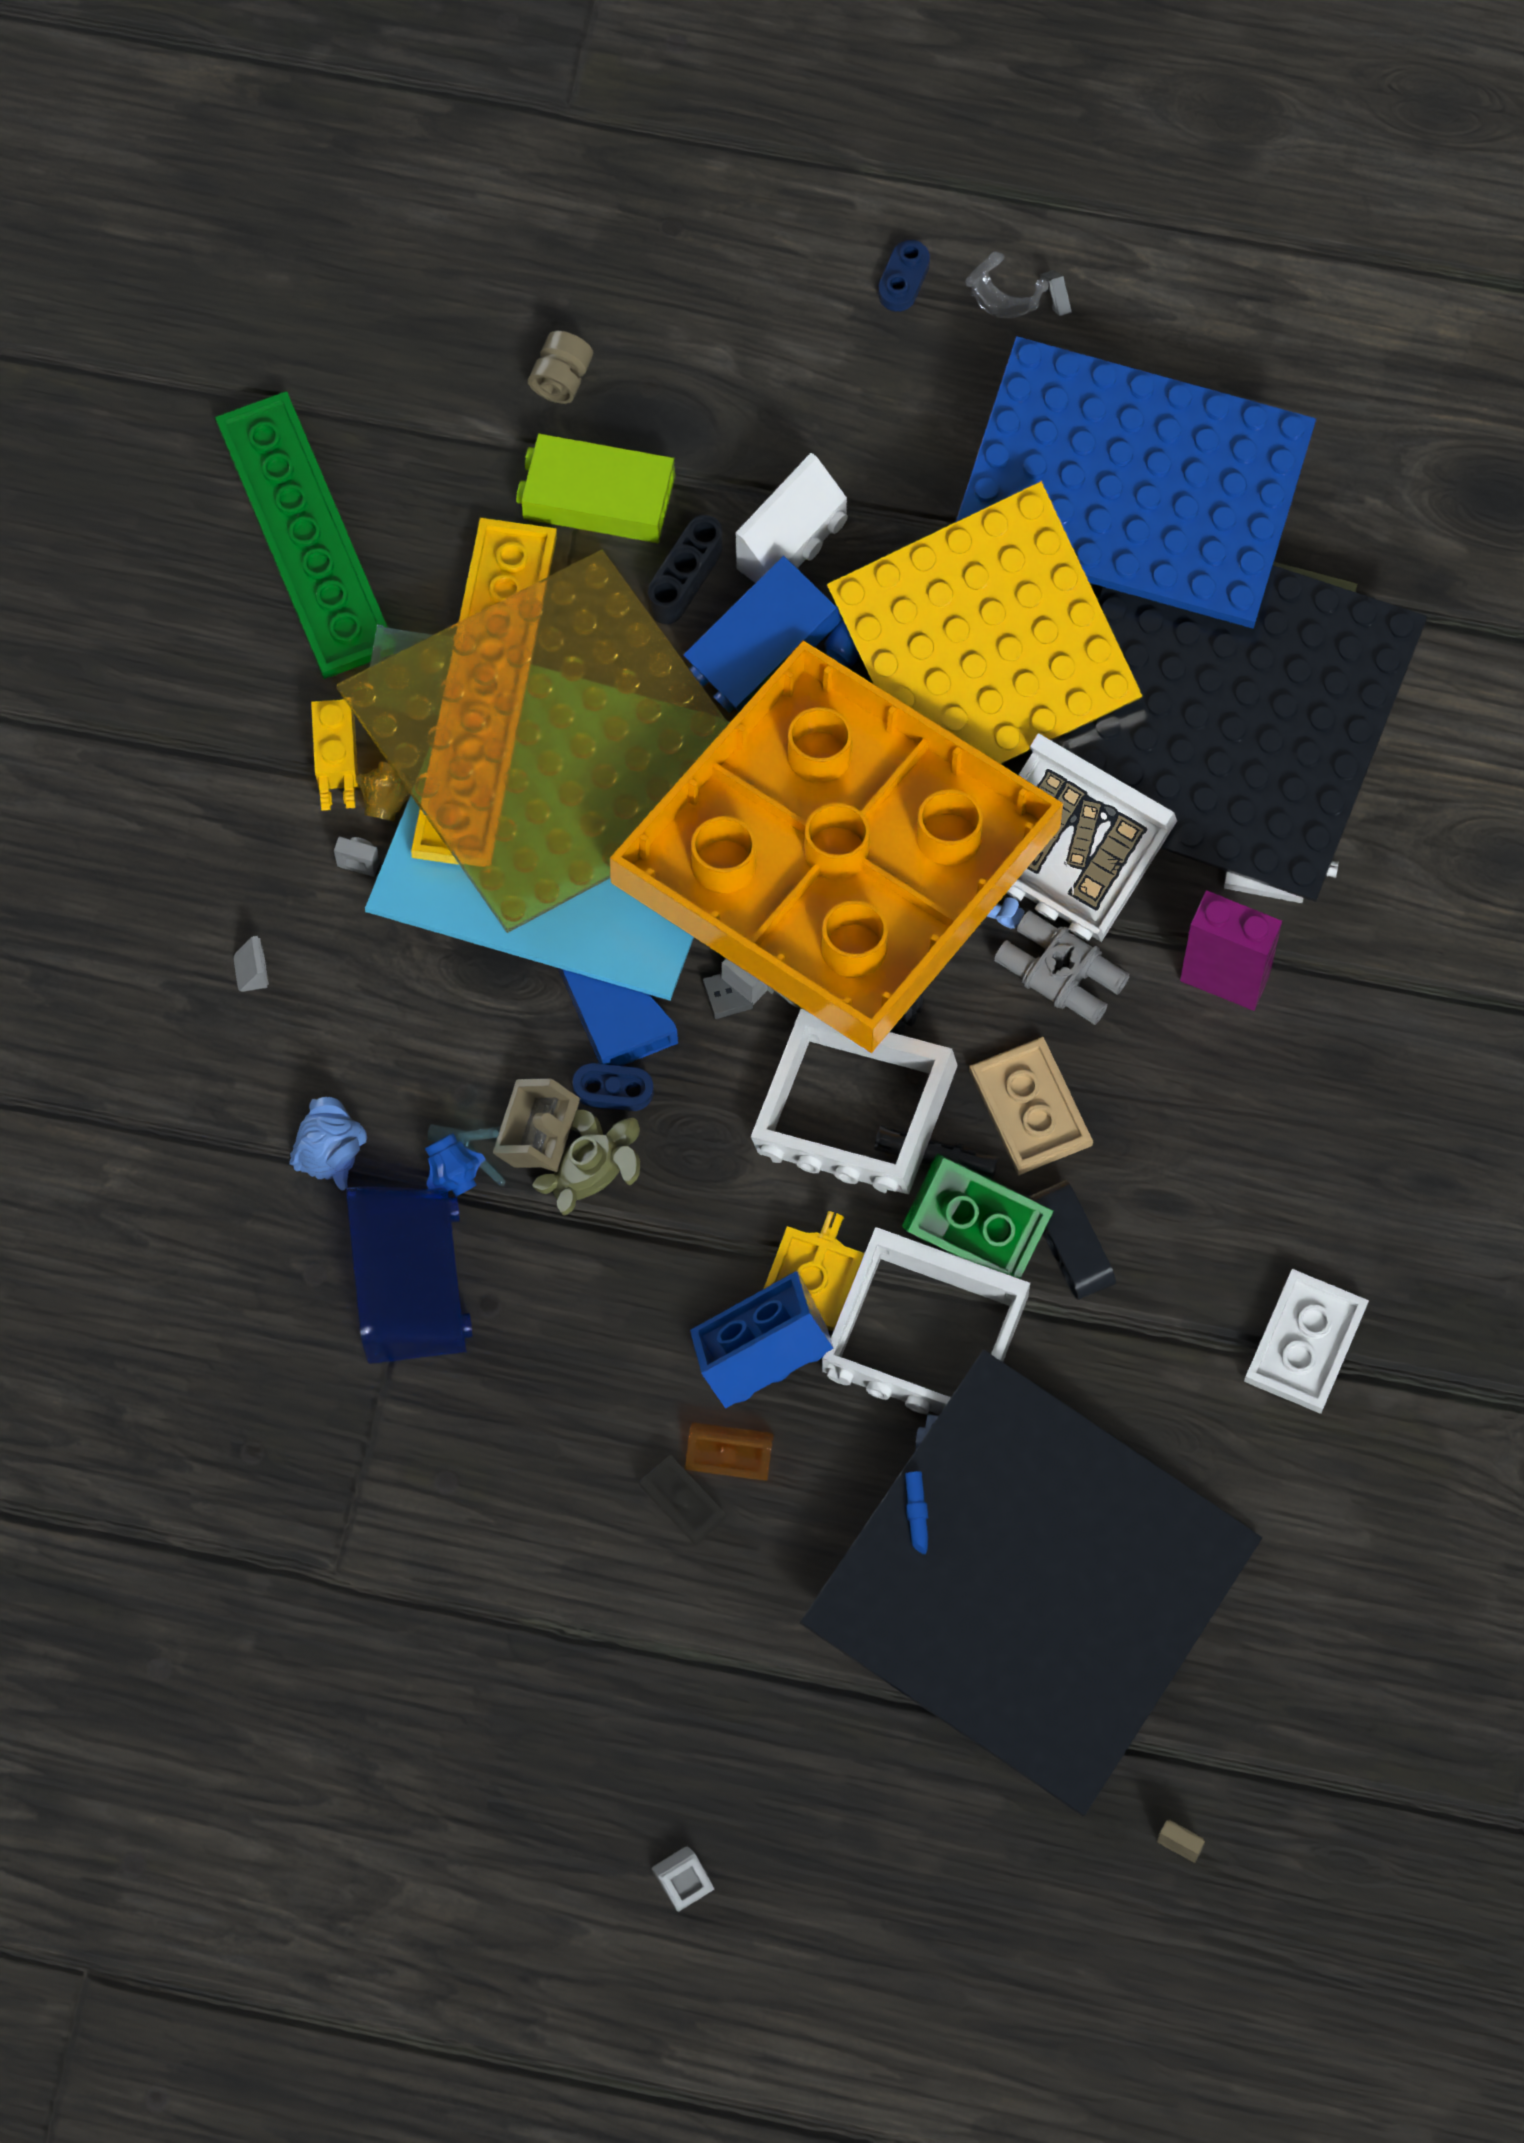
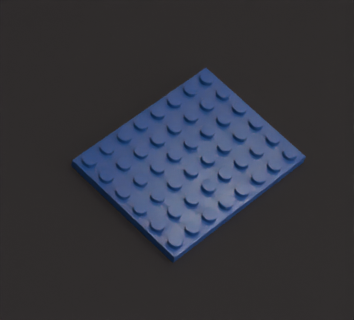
M1016 336L956 522L1042 481L1089 583L1254 629L1316 418Z

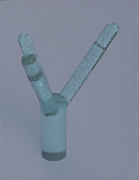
M431 1124L428 1130V1140L437 1142L454 1133L458 1142L461 1141L468 1149L477 1152L469 1142L472 1140L497 1138L501 1126L463 1131ZM486 1160L481 1163L480 1167L498 1185L503 1186L505 1184V1179Z

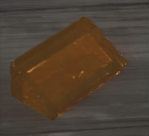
M692 1423L689 1430L685 1470L767 1481L774 1434Z

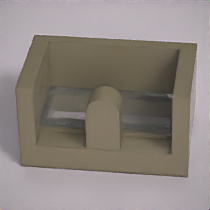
M551 1078L516 1080L493 1154L515 1168L542 1167L557 1172L580 1098Z

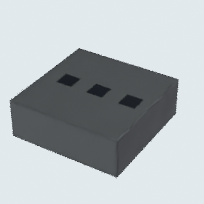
M722 974L703 979V986L714 1019L753 1009V1002L748 1001L721 978Z

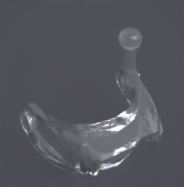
M997 251L990 254L986 260L980 263L965 280L967 287H972L971 296H976L979 306L991 314V316L1001 318H1015L1028 311L1036 310L1040 305L1039 301L1042 293L1048 289L1049 285L1045 279H1039L1036 282V290L1033 296L1028 298L1011 297L1001 292L992 284L988 275V271L999 265L1004 259V255Z

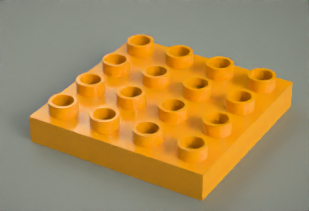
M803 640L610 857V878L613 885L872 1053L1059 831L1063 803Z

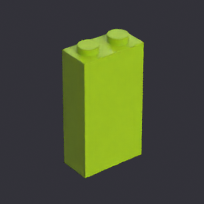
M538 434L535 448L529 447L526 455L525 470H529L527 480L520 481L517 491L516 502L522 504L523 519L659 543L675 479L674 458Z

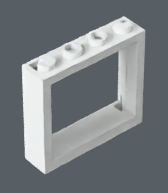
M800 1009L751 1134V1139L757 1153L770 1157L774 1163H780L782 1160L796 1163L799 1168L810 1173H819L820 1170L832 1173L839 1180L846 1183L856 1184L858 1181L872 1184L875 1189L883 1193L890 1190L909 1195L958 1066L952 1048L889 1032L877 1048L870 1053L808 1011ZM809 1041L930 1074L896 1165L775 1132Z
M875 1227L831 1336L834 1349L823 1356L822 1372L828 1373V1378L836 1383L850 1385L852 1382L866 1387V1391L874 1397L884 1400L893 1397L904 1401L905 1406L915 1412L928 1414L931 1411L940 1415L951 1397L842 1358L880 1259L1009 1305L1010 1307L991 1355L1002 1362L1027 1302L1030 1283Z

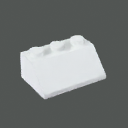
M810 453L736 532L737 569L755 583L783 556L797 569L806 559L812 560L821 550L824 539L830 533L836 534L847 521V497L814 454Z

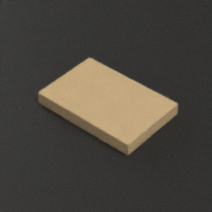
M1044 1037L969 1066V1072L1018 1175L1092 1146L1093 1140Z

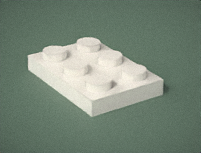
M1292 1269L1244 1382L1321 1414L1369 1300Z

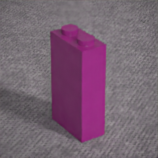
M1206 890L1190 925L1180 981L1255 1011L1270 976L1282 920Z

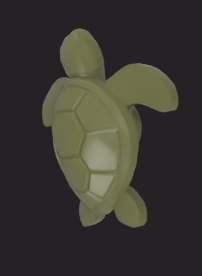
M577 1110L570 1130L579 1132L581 1137L568 1145L563 1151L557 1172L554 1171V1174H545L536 1178L533 1182L534 1189L543 1194L553 1192L557 1199L558 1209L565 1216L573 1211L576 1200H581L603 1190L614 1180L619 1171H621L626 1184H633L640 1174V1158L638 1153L628 1145L633 1143L639 1136L640 1127L637 1119L621 1120L614 1124L606 1135H603L597 1117L589 1111Z

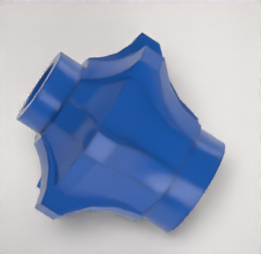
M454 1133L425 1148L429 1156V1177L426 1183L429 1190L436 1188L447 1191L452 1190L456 1197L477 1185L473 1178L476 1177L478 1167L486 1159L482 1153L474 1152L468 1149L461 1141L458 1142Z

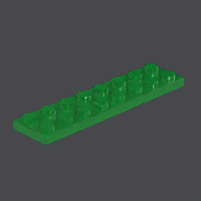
M288 392L280 393L215 417L218 429L323 679L396 653L395 643Z

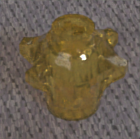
M379 761L378 769H373L367 774L356 776V782L362 790L364 805H366L364 815L395 821L397 812L400 811L402 805L410 798L414 788L406 780L405 776L401 774L403 766Z

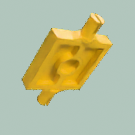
M828 1211L820 1233H805L787 1226L764 1289L798 1271L828 1330L834 1331L864 1253L846 1247L836 1239L844 1217L838 1213L835 1217L834 1212Z

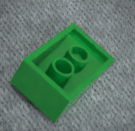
M937 1153L902 1227L907 1232L965 1260L1021 1279L1053 1214V1210Z

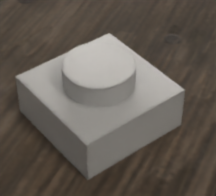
M339 837L334 849L337 867L375 877L380 865L377 847L362 838L353 837L349 840Z

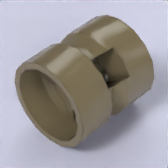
M553 331L548 335L540 352L541 358L536 361L528 378V384L533 391L547 400L562 404L571 403L581 384L580 376L586 373L594 356L593 350L588 343L574 334L565 331Z

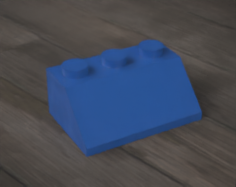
M798 1271L793 1272L690 1330L701 1374L725 1409L737 1402L746 1401L756 1391L773 1382L782 1381L794 1370L809 1362L818 1361L827 1352L834 1349L828 1328Z

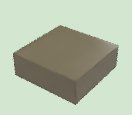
M1167 1820L1159 1834L1157 1843L1195 1863L1205 1841L1204 1838L1171 1820Z

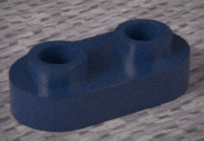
M906 240L894 248L879 283V300L888 310L904 311L914 304L930 265V253L924 244L915 240ZM912 254L916 255L917 257L914 259H908L905 256ZM901 285L904 288L901 290H895L892 288V286Z
M590 1063L580 1067L573 1077L574 1094L580 1098V1103L590 1107L638 1111L648 1106L654 1095L652 1078L646 1071L640 1068ZM592 1083H596L601 1087L599 1091L594 1093L587 1091L586 1088ZM633 1087L641 1091L635 1097L627 1095L626 1092Z

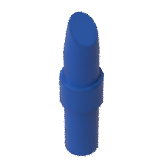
M909 1472L905 1474L908 1499L906 1511L907 1520L910 1521L912 1545L917 1551L926 1554L928 1548L926 1520L928 1519V1508L924 1499L922 1472Z

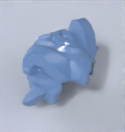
M332 1097L312 1099L309 1104L310 1112L300 1124L296 1142L293 1146L294 1149L290 1153L291 1159L289 1164L294 1165L295 1171L306 1172L312 1177L316 1176L317 1179L325 1178L328 1180L333 1178L337 1187L341 1191L345 1190L348 1187V1171L353 1167L355 1156L360 1151L359 1146L367 1141L366 1130L360 1123L351 1119L338 1099Z

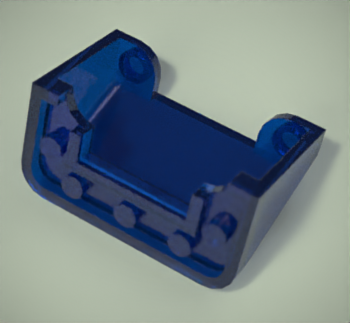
M375 1186L347 1188L359 1322L368 1364L467 1352L465 1338L473 1337L470 1313L462 1314L452 1232L453 1222L460 1221L458 1198H450L448 1190Z

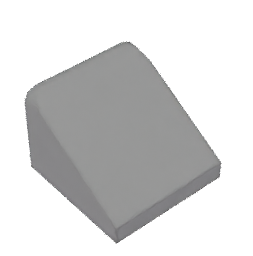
M253 936L234 955L237 986L241 992L268 988L267 985H269L262 943L258 936Z
M684 1847L652 1867L653 1873L678 1912L714 1890L696 1854L689 1847Z

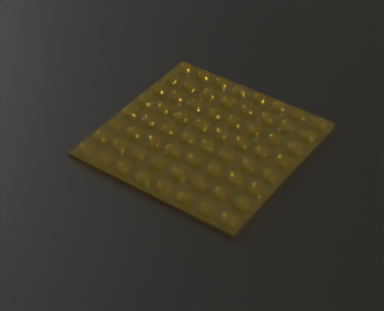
M603 550L338 683L336 687L506 933L610 879V857L729 724Z

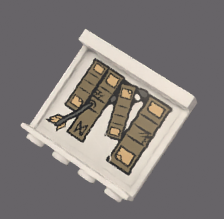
M1038 733L1030 746L1033 753L1019 773V776L1063 803L1061 826L1059 831L1006 894L1018 901H1022L1025 896L1037 904L1034 909L1046 918L1055 921L1057 917H1060L1071 925L1068 929L1083 940L1089 941L1091 937H1094L1102 942L1173 829L1177 819L1173 811Z

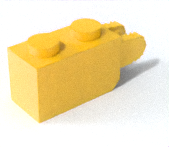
M351 699L311 702L315 775L320 790L321 810H331L332 793L330 789L344 788L343 800L346 808H356L355 787H358L355 718Z

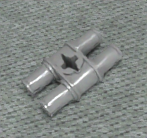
M1027 911L1017 926V932L1045 949L1043 955L1034 958L1006 940L996 953L994 961L1022 978V984H1024L1025 988H1032L1054 1002L1056 1008L1063 1009L1067 1007L1093 1025H1096L1104 1015L1108 1004L1079 987L1082 978L1090 977L1118 995L1126 985L1130 974L1103 958L1099 947L1088 945L1071 934L1067 927L1061 926L1056 928L1032 911ZM1070 961L1069 968L1063 967L1060 971L1058 970L1056 974H1054L1055 967L1060 968L1063 966V964H1067V962Z

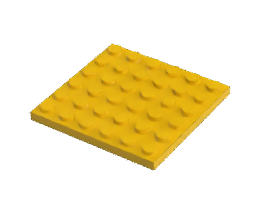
M1042 481L827 584L873 684L1000 764L1031 751L1030 746L1038 733L1052 741L1143 697Z

